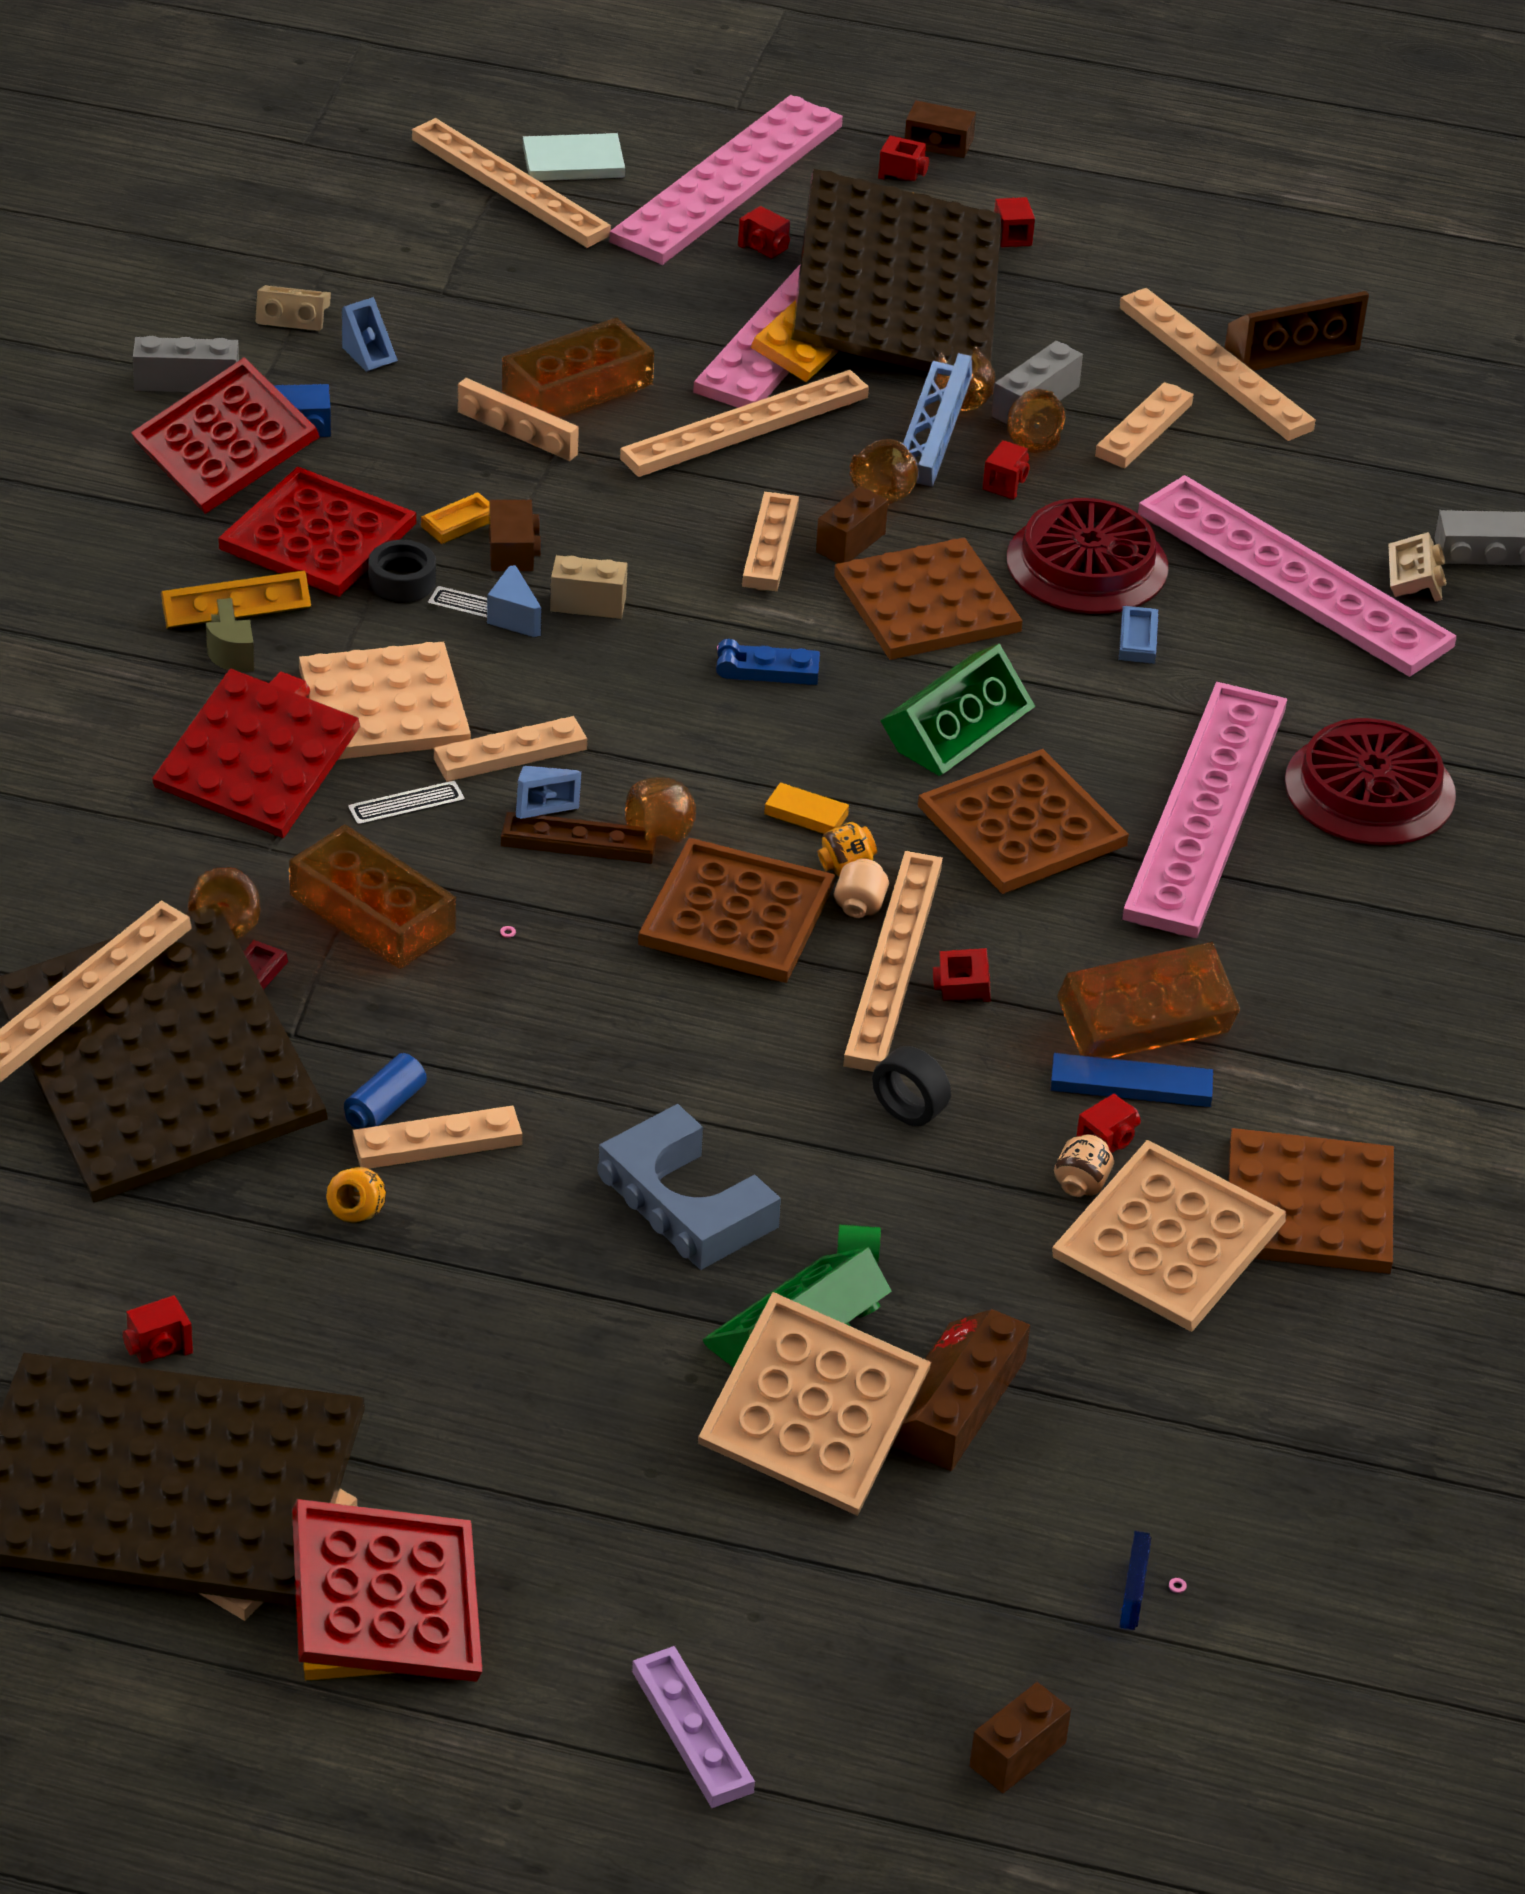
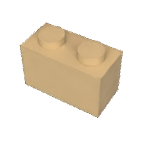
M556 555L551 575L550 611L622 619L626 600L627 563L608 559L596 560Z

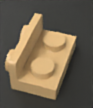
M265 285L257 291L255 321L257 324L320 331L323 328L324 310L330 306L331 293Z
M1429 532L1389 543L1390 587L1394 596L1413 594L1429 587L1434 601L1442 600V586H1446V578L1441 565L1445 564V558L1440 544L1434 545Z

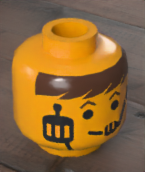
M849 822L824 833L822 849H819L817 852L825 871L832 869L837 876H840L842 868L850 862L862 858L873 861V856L877 854V847L871 832L866 826L860 827L854 822Z
M355 1167L340 1171L332 1178L327 1187L326 1199L328 1207L336 1217L345 1222L356 1223L376 1216L385 1204L387 1192L384 1181L376 1172L369 1168Z

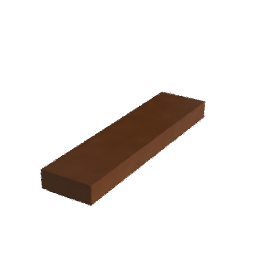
M507 812L501 834V846L652 864L658 829L543 815L520 819L516 817V812Z

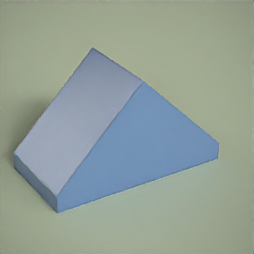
M374 297L342 308V348L366 372L398 361Z
M516 565L509 566L487 595V624L531 637L541 636V606Z
M523 766L518 779L516 817L522 819L578 809L581 772L569 769Z

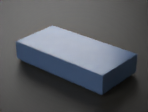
M1123 606L1119 660L1155 664L1158 609Z

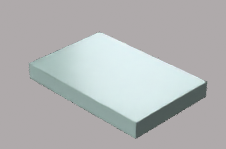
M618 133L523 136V150L528 175L538 181L625 177V164Z

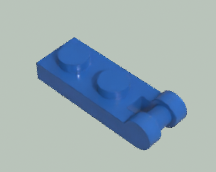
M724 639L719 643V658L716 664V672L722 678L818 685L820 651L802 648L786 649L769 646L739 645L733 639Z

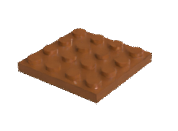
M965 537L835 564V578L889 660L1022 631L1023 620Z
M1044 749L920 794L918 798V807L1002 894L1128 845L1129 834Z
M688 838L639 931L638 945L787 983L834 887L835 874Z
M1236 1128L1231 1129L1228 1182L1286 1211V1222L1254 1259L1391 1274L1393 1264L1394 1146Z

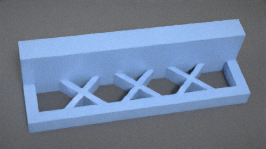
M958 353L954 366L932 361L895 464L893 478L933 487L972 378L971 356ZM937 374L950 376L947 386L940 390L935 383ZM939 400L940 406L937 414L930 418L925 411V407ZM929 428L931 431L927 442L919 445L915 435ZM920 456L919 472L904 469L906 461Z

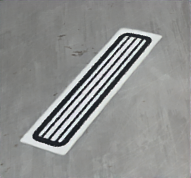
M438 586L428 601L431 604L487 617L486 597Z
M449 781L351 804L348 807L356 822L361 824L465 798L456 782Z

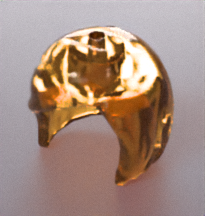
M977 346L973 347L971 355L972 378L960 409L962 411L978 409L979 406L984 405L990 399L994 392L996 382L995 371L991 361L982 355ZM943 352L935 359L936 362L948 364ZM937 374L935 383L940 390L947 386L950 376Z
M1042 389L1026 391L1013 402L1009 409L1007 421L1009 436L1017 445L1028 448L1027 452L1037 454L1043 451L1049 452L1054 450L1059 445L1061 440L1059 434L1065 423L1064 407L1052 391ZM1035 423L1039 424L1038 429L1034 427Z
M883 439L868 445L858 455H853L849 465V475L855 488L857 489L861 486L871 490L873 493L888 499V505L906 497L912 491L918 479V464L915 457L903 443L894 439Z
M651 777L636 782L628 791L624 810L626 825L645 827L646 840L664 835L675 842H681L689 835L696 819V805L693 796L685 785L672 778Z
M226 867L206 871L197 878L188 897L189 912L217 902L236 939L243 937L254 929L260 917V896L254 882L247 875L236 868Z

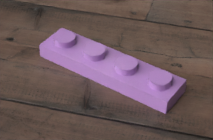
M675 1646L633 1660L632 1672L710 1807L714 1808L753 1794L755 1786L753 1777Z

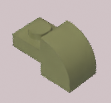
M232 598L217 599L218 614H211V622L206 623L207 654L217 666L226 670L231 668L239 672L254 671V642L250 620L235 621Z

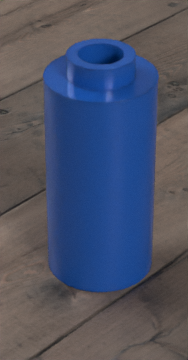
M406 1053L398 1054L345 1100L344 1111L347 1122L355 1129L379 1126L426 1084L427 1076L424 1068L411 1055Z

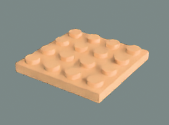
M425 642L416 645L388 646L378 649L352 650L349 652L299 657V669L302 680H305L310 687V695L307 698L359 718L361 727L339 759L434 749V747L471 739L470 729L444 642Z
M1146 1140L1052 1247L1053 1258L1192 1332L1286 1222V1211Z
M772 1292L698 1437V1444L858 1516L930 1369L931 1362Z

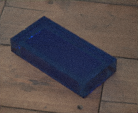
M1134 1531L1119 1628L1135 1630V1627H1138L1152 1539L1150 1533Z

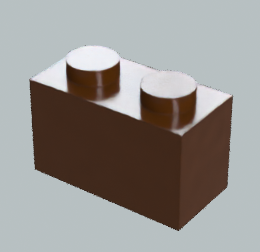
M915 100L906 118L904 139L925 143L926 151L965 158L974 139L976 112Z
M859 486L818 518L816 553L837 563L853 560L886 534L888 499Z
M489 500L491 571H506L509 566L516 565L519 571H534V557H541V536L539 535L540 518L539 514H533L532 500Z
M1039 1682L1034 1683L974 1731L969 1766L1004 1794L1066 1744L1071 1708Z

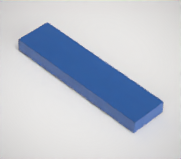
M1054 1053L1051 1091L1108 1097L1115 1093L1120 1098L1211 1107L1213 1069Z

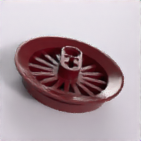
M1096 498L1064 499L1040 508L1031 516L1027 525L1014 535L1008 546L1006 556L1008 570L1012 578L1029 595L1050 606L1085 614L1117 613L1122 611L1123 606L1138 607L1151 600L1161 591L1168 576L1166 554L1156 541L1155 534L1149 523L1138 513L1123 505ZM1094 521L1100 522L1096 528H1094Z
M1355 718L1335 722L1324 727L1312 737L1308 744L1295 753L1287 766L1285 774L1287 795L1300 815L1317 828L1331 835L1357 843L1396 845L1422 839L1440 829L1450 818L1455 806V786L1435 746L1411 728L1387 720ZM1383 746H1389V747L1382 753Z

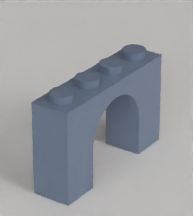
M676 1104L599 1144V1164L597 1170L602 1181L606 1185L612 1186L624 1197L630 1208L642 1214L657 1233L663 1234L676 1247L682 1257L688 1258L702 1270L779 1228L781 1198L755 1174L721 1193L708 1197L683 1196L666 1188L660 1182L664 1176L701 1157L703 1126L679 1104Z

